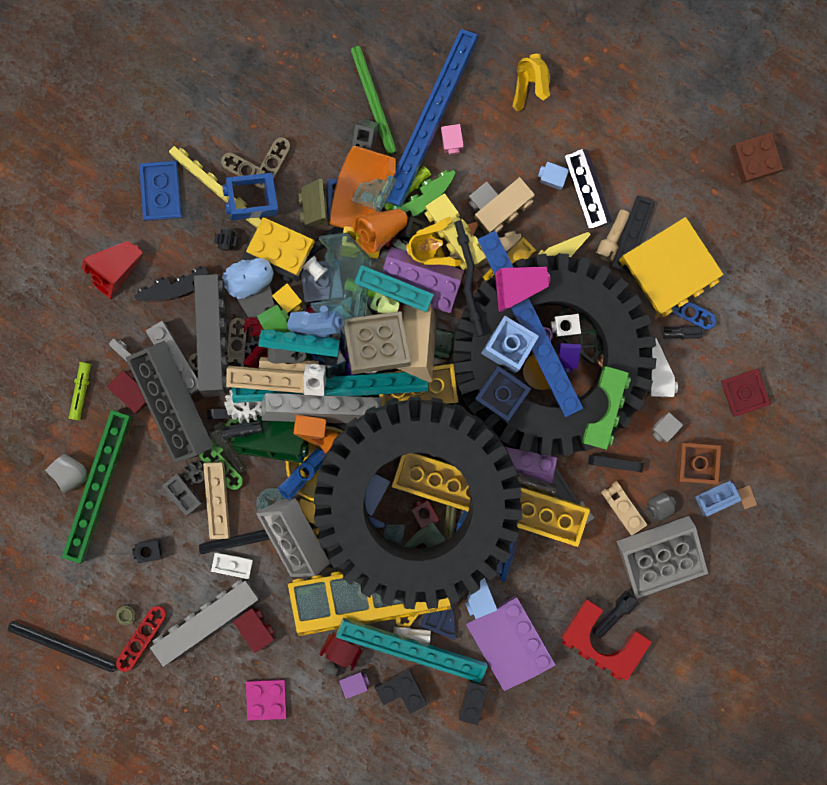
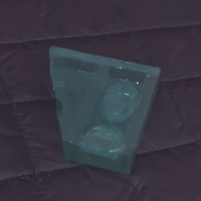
M390 175L386 180L378 178L371 182L360 183L352 201L381 212L397 179Z

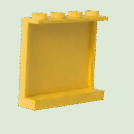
M686 217L619 259L622 266L627 265L657 311L656 318L660 315L663 317L673 312L672 308L676 305L680 308L689 302L687 298L693 295L696 298L705 292L703 288L709 285L710 288L720 282L719 278L724 275Z

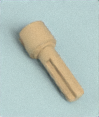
M623 209L619 211L607 238L601 240L595 256L600 255L601 260L606 262L613 261L619 249L617 242L629 218L628 211Z

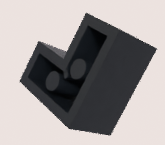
M410 667L375 685V690L383 705L401 697L410 714L427 705V701Z

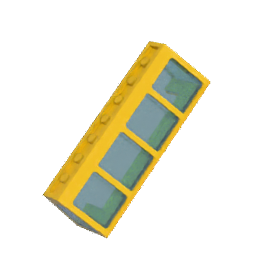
M342 572L331 573L329 577L317 575L311 577L312 580L306 581L304 579H295L292 583L288 584L296 631L299 636L337 630L343 618L362 624H371L451 609L448 598L439 600L438 608L432 609L427 608L426 602H416L415 610L404 609L403 601L393 600L392 606L382 604L380 595L373 592L370 598L361 593L360 585L354 581L350 585L343 579Z

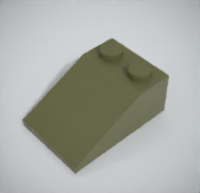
M318 179L303 186L302 192H299V203L303 204L304 210L300 211L301 223H305L306 228L329 226L326 188L323 179Z

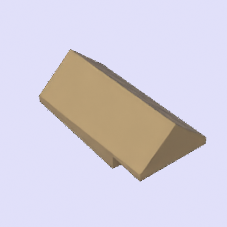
M404 304L402 319L411 366L397 369L427 382H432L437 325L436 314L432 304L429 305L427 312Z

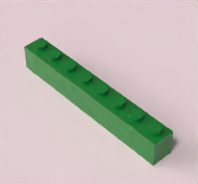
M115 410L110 411L62 555L64 559L79 564L85 562L133 416Z

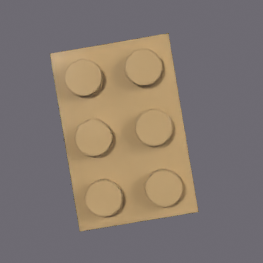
M519 177L478 211L474 216V221L478 223L486 235L493 231H496L498 234L503 229L504 223L510 224L517 218L520 210L524 212L534 202L532 199L535 194Z

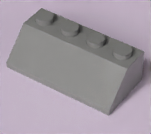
M295 498L291 500L283 499L256 513L290 577L317 576L330 563L317 536L310 527L308 519L302 512L300 504Z

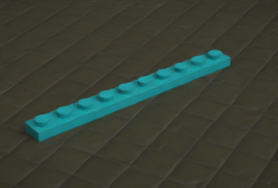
M406 372L334 376L329 379L326 377L324 396L428 391V382ZM232 387L233 403L260 402L263 400L265 393L304 395V393Z

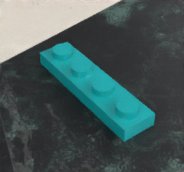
M361 265L354 284L424 312H427L434 295Z
M269 329L261 330L258 347L337 357L340 340L330 337L321 338L313 335H298L292 332H276Z

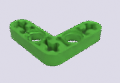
M231 419L223 427L232 426L231 424L238 423L239 419ZM221 428L210 438L213 447L210 448L212 450L211 455L214 458L217 455L219 456V459L214 462L224 461L227 467L225 475L231 469L233 472L230 475L233 478H239L237 486L235 484L230 485L231 479L228 476L226 477V486L229 489L236 490L243 485V477L221 455L234 441L235 437L232 439L228 438L224 446L218 445L216 439L219 435H222ZM205 452L199 454L200 459L204 463L213 461L210 457L204 458Z

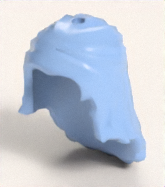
M255 258L252 260H241L227 267L222 278L224 287L230 295L237 297V299H245L250 295L257 294L269 285L274 272L269 261L263 258Z

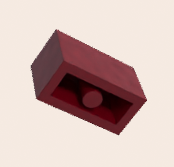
M122 370L107 386L134 413L138 414L147 404L130 370L128 372Z
M253 606L236 618L233 623L254 653H256L275 639L274 634L276 632L270 624L266 625L263 620L265 617L260 609H255Z

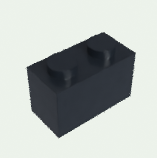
M468 679L458 716L460 721L478 725L488 689L487 684Z

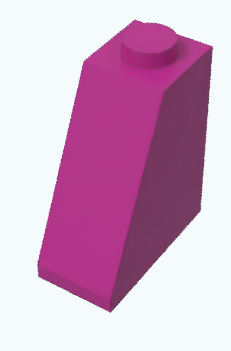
M547 267L501 268L496 271L499 312L549 287L550 274L547 272Z

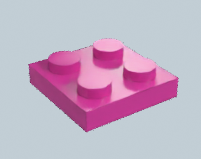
M285 679L246 681L247 721L286 719Z

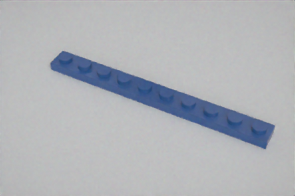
M460 29L399 161L396 173L382 198L384 202L402 207L479 39L478 34Z
M496 231L477 239L494 275L501 268H514ZM529 298L510 307L518 324L539 336L531 350L564 417L583 409Z

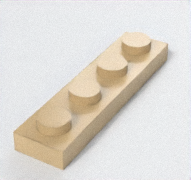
M228 366L226 387L304 393V372Z
M224 461L205 462L203 465L210 539L230 538Z

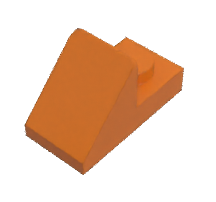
M296 415L293 434L316 446L323 445L326 420Z

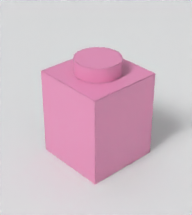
M460 124L441 127L444 153L448 152L449 155L459 154L460 150H463L464 147Z

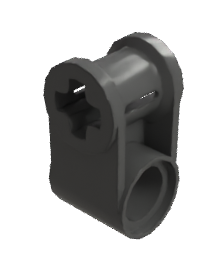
M268 348V361L275 364L300 363L306 357V353Z

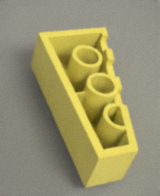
M445 193L425 206L426 212L424 214L430 223L434 221L436 224L450 216L452 223L447 225L444 230L436 232L441 239L443 237L448 242L446 246L450 253H455L460 258L462 270H467V265L462 248L457 242L458 235L454 224L456 221H462L465 234L469 237V247L475 268L487 260L476 236H471L468 225L463 219L459 218L458 211Z

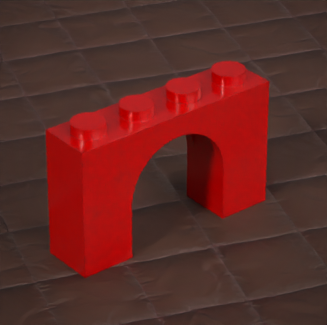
M585 598L560 637L564 640L562 643L570 649L575 647L580 650L578 654L588 660L590 657L595 660V665L600 669L605 670L607 668L612 671L611 676L621 681V679L627 681L652 642L635 630H632L623 646L615 653L602 654L597 652L590 643V632L603 610Z

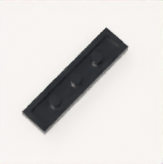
M636 196L611 268L627 274L630 273L627 265L622 266L619 259L640 245L655 204L654 201Z

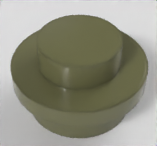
M122 606L116 612V619L122 625H129L135 620V611L130 606Z

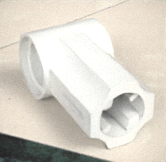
M393 626L394 634L430 645L431 630Z

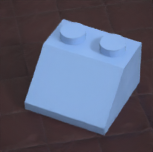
M504 316L481 354L515 374L522 367L539 336Z
M484 578L480 581V590L472 595L469 592L467 596L469 602L465 603L470 616L474 615L475 619L497 611Z

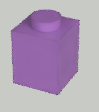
M362 670L339 679L346 699L368 691L367 685H370L367 674H363Z

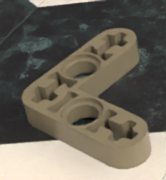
M277 138L273 142L260 168L233 153L224 154L221 164L224 169L236 176H244L241 171L245 166L252 168L250 175L266 174L263 171L265 168L273 173L274 181L290 152V143L286 138ZM284 142L286 150L282 149L280 151L279 155L282 156V158L280 159L277 155H274L272 153L274 151L277 154L279 150L277 144H282ZM232 157L234 163L239 165L237 172L235 171L237 169L231 164L229 167L227 166L226 159L230 160ZM274 158L278 161L276 168L271 169L267 166L269 159ZM260 183L253 184L260 189H264V183L262 185Z
M235 318L230 322L228 352L225 356L228 358L229 363H233L237 359L238 363H241L240 367H244L243 362L245 361L246 353L243 351L246 350L245 342L247 343L248 328L245 333L244 328L240 329L239 335H244L243 339L240 337L232 338V334L237 335V329L233 326L237 325L238 321H240L241 325H244L245 322L242 318ZM236 340L241 341L243 345L239 351L232 349V343ZM194 353L189 357L188 362L194 370L198 371V367L193 363V360L197 358V353Z

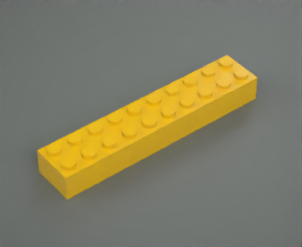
M421 453L402 455L392 485L393 488L461 510H469L470 488L466 479L454 465ZM521 486L522 498H520L523 512L522 520H518V528L578 547L590 512L589 507Z

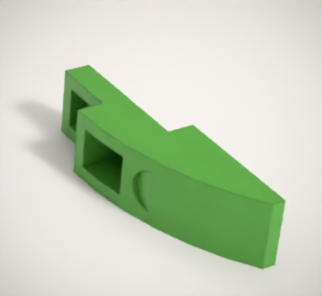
M445 170L438 175L439 178L433 181L432 179L424 181L422 187H420L421 196L416 194L409 198V202L402 205L401 208L394 206L391 209H401L406 214L410 213L414 218L419 217L426 212V205L447 191L455 177V171L449 172V170Z

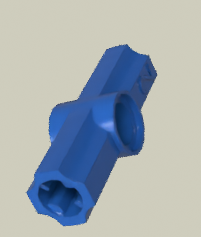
M316 448L303 461V464L297 467L277 488L279 493L284 498L291 500L321 468L326 454ZM300 470L306 473V478L301 476Z

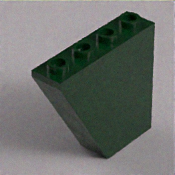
M260 415L256 416V421L250 418L249 423L261 421L263 433L246 435L245 438H241V436L235 437L233 447L237 454L303 464L304 458L307 457L309 452V442L293 434L295 422L262 421V416ZM243 419V424L247 423L246 419Z

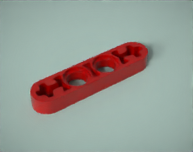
M156 605L149 610L116 661V666L120 671L127 672L134 667L167 616L164 607ZM160 610L162 618L159 617L154 622L157 626L147 621L148 618L150 621L154 618L155 614L153 611ZM145 625L152 628V633L149 636H145L142 633V627ZM137 641L141 644L139 652H134L131 649L132 642ZM126 651L133 655L128 661L130 667L122 666L123 662L121 661V659L125 660L129 655L126 653Z

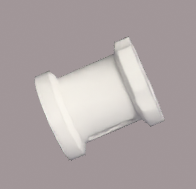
M313 256L302 268L307 270L317 282L325 275L328 269L323 268L316 261L317 258Z

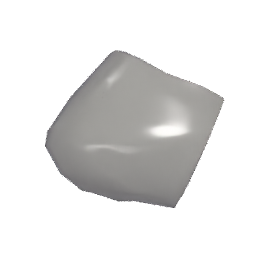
M67 454L57 458L45 470L56 481L58 489L64 494L77 488L87 480L85 467Z

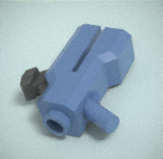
M321 306L320 313H308L306 311L291 313L287 326L292 333L298 335H313L321 338L330 337L340 340L344 319L338 311L328 312L327 306Z

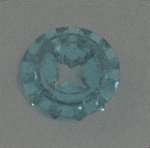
M265 489L257 497V510L260 511L268 506L269 503L265 498L273 500L277 497L276 502L286 498L279 493L278 489Z

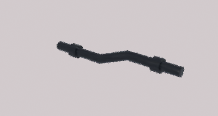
M459 220L454 222L458 235L457 242L462 248L467 265L464 293L470 310V321L474 324L477 337L485 335L481 323L482 316L481 312L477 309L472 292L475 264L469 247V237L465 234L462 221Z

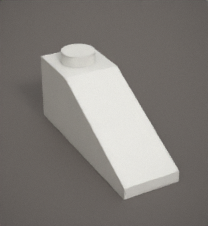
M655 338L656 346L652 348V358L657 360L656 369L652 370L649 380H652L653 383L649 391V397H674V394L678 392V382H675L673 372L657 338Z

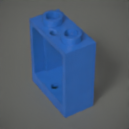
M272 173L226 178L222 189L223 195L227 196L228 203H225L226 214H230L231 220L277 215L278 206ZM264 183L267 206L236 209L232 186Z

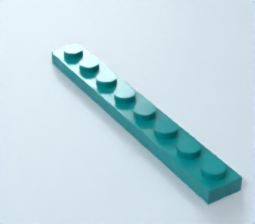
M347 618L342 619L336 633V638L479 683L488 667L485 662Z

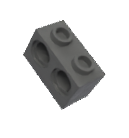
M180 473L162 485L185 516L190 515L203 504V501Z

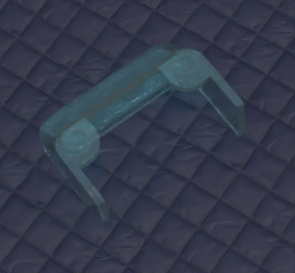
M348 233L319 236V240L327 247L325 261L332 268L329 300L311 303L310 307L317 313H320V307L327 306L328 312L338 311L343 319L366 316L368 289L354 284L361 265L371 269L369 255Z

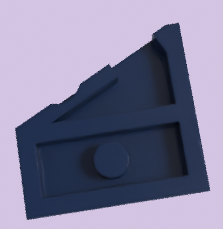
M450 604L451 609L425 614L420 626L455 640L453 604Z

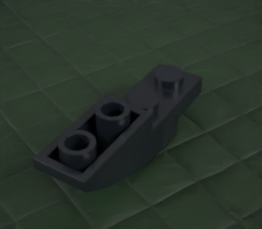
M199 266L191 271L192 274L176 278L173 284L169 278L165 279L162 277L154 281L155 285L149 288L144 286L138 289L134 298L145 302H163L179 299L195 292L194 276L211 274L206 267L202 268V266Z

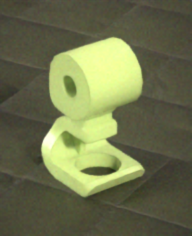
M376 292L370 307L382 314L398 311L399 302ZM379 298H381V299H380V302H379V304H378V307H377V306H376V301H377Z

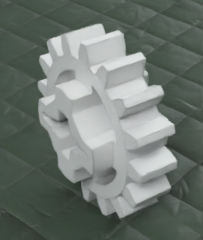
M231 389L229 390L230 395L225 396V407L228 415H231L233 420L238 417L240 423L243 419H246L247 423H249L250 418L256 421L257 415L262 416V401L233 403Z

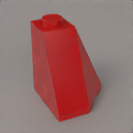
M126 241L85 257L82 269L85 274L90 273L94 287L111 299L140 263L143 252L136 244Z

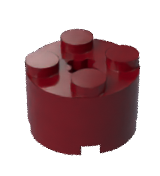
M333 631L332 635L328 634L318 655L323 656L325 653L327 654L325 658L344 668H347L349 665V670L354 671L363 650L361 645L352 642L347 643L342 639L336 638V632Z

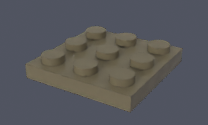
M401 311L344 319L343 327L352 374L411 366Z

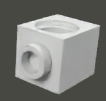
M579 314L554 317V321L551 322L552 333H555L556 337L581 334ZM563 320L570 323L568 331H563L560 328V323Z
M306 364L304 371V395L324 396L326 365Z

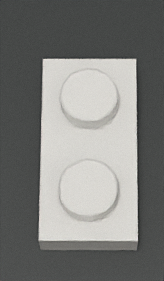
M215 552L211 572L249 579L253 560Z

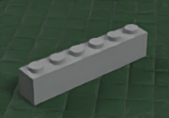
M265 393L262 400V421L295 422L296 415L325 419L326 423L348 424L355 417L358 419L363 416L367 409L376 406V408L381 407V398Z
M241 579L231 585L233 587L231 591L227 593L224 590L217 595V601L212 604L207 602L200 607V613L195 615L193 612L184 618L186 622L183 625L179 626L177 623L168 630L170 634L165 637L160 635L152 641L154 645L150 649L163 667L260 599L247 579L244 582Z

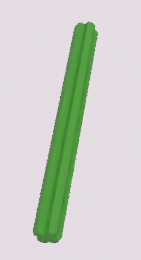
M355 46L351 48V53L374 119L379 123L378 130L386 153L388 155L394 154L397 150L361 47Z

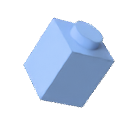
M547 162L545 167L541 166L538 174V177H541L540 183L561 190L569 169Z

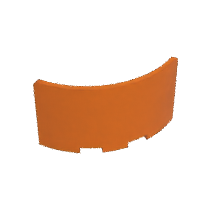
M352 146L342 166L335 187L330 211L331 225L344 228V226L353 227V222L358 217L381 212L383 204L379 202L381 194L386 192L396 173L395 158L358 146Z

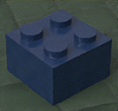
M497 366L475 397V400L509 422L531 388Z

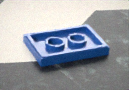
M178 161L139 163L143 221L182 218Z

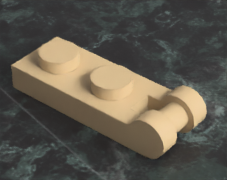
M617 481L612 483L609 489L601 491V494L631 536L647 526ZM617 492L620 497L613 500L611 496Z

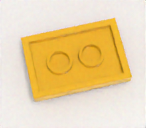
M263 217L246 252L257 258H263L269 261L270 264L298 276L315 241Z

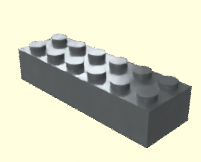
M218 274L194 276L199 392L203 397L226 396V390L230 389V387H226V371L229 363L225 356V352H228V342L224 337V333H227V323L223 318V315L226 314V303L222 299V296L226 295L223 280H220Z
M165 340L126 357L174 463L199 455L212 448L213 444Z

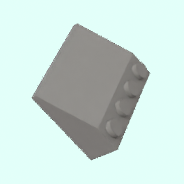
M689 516L616 541L636 599L708 574L697 529Z

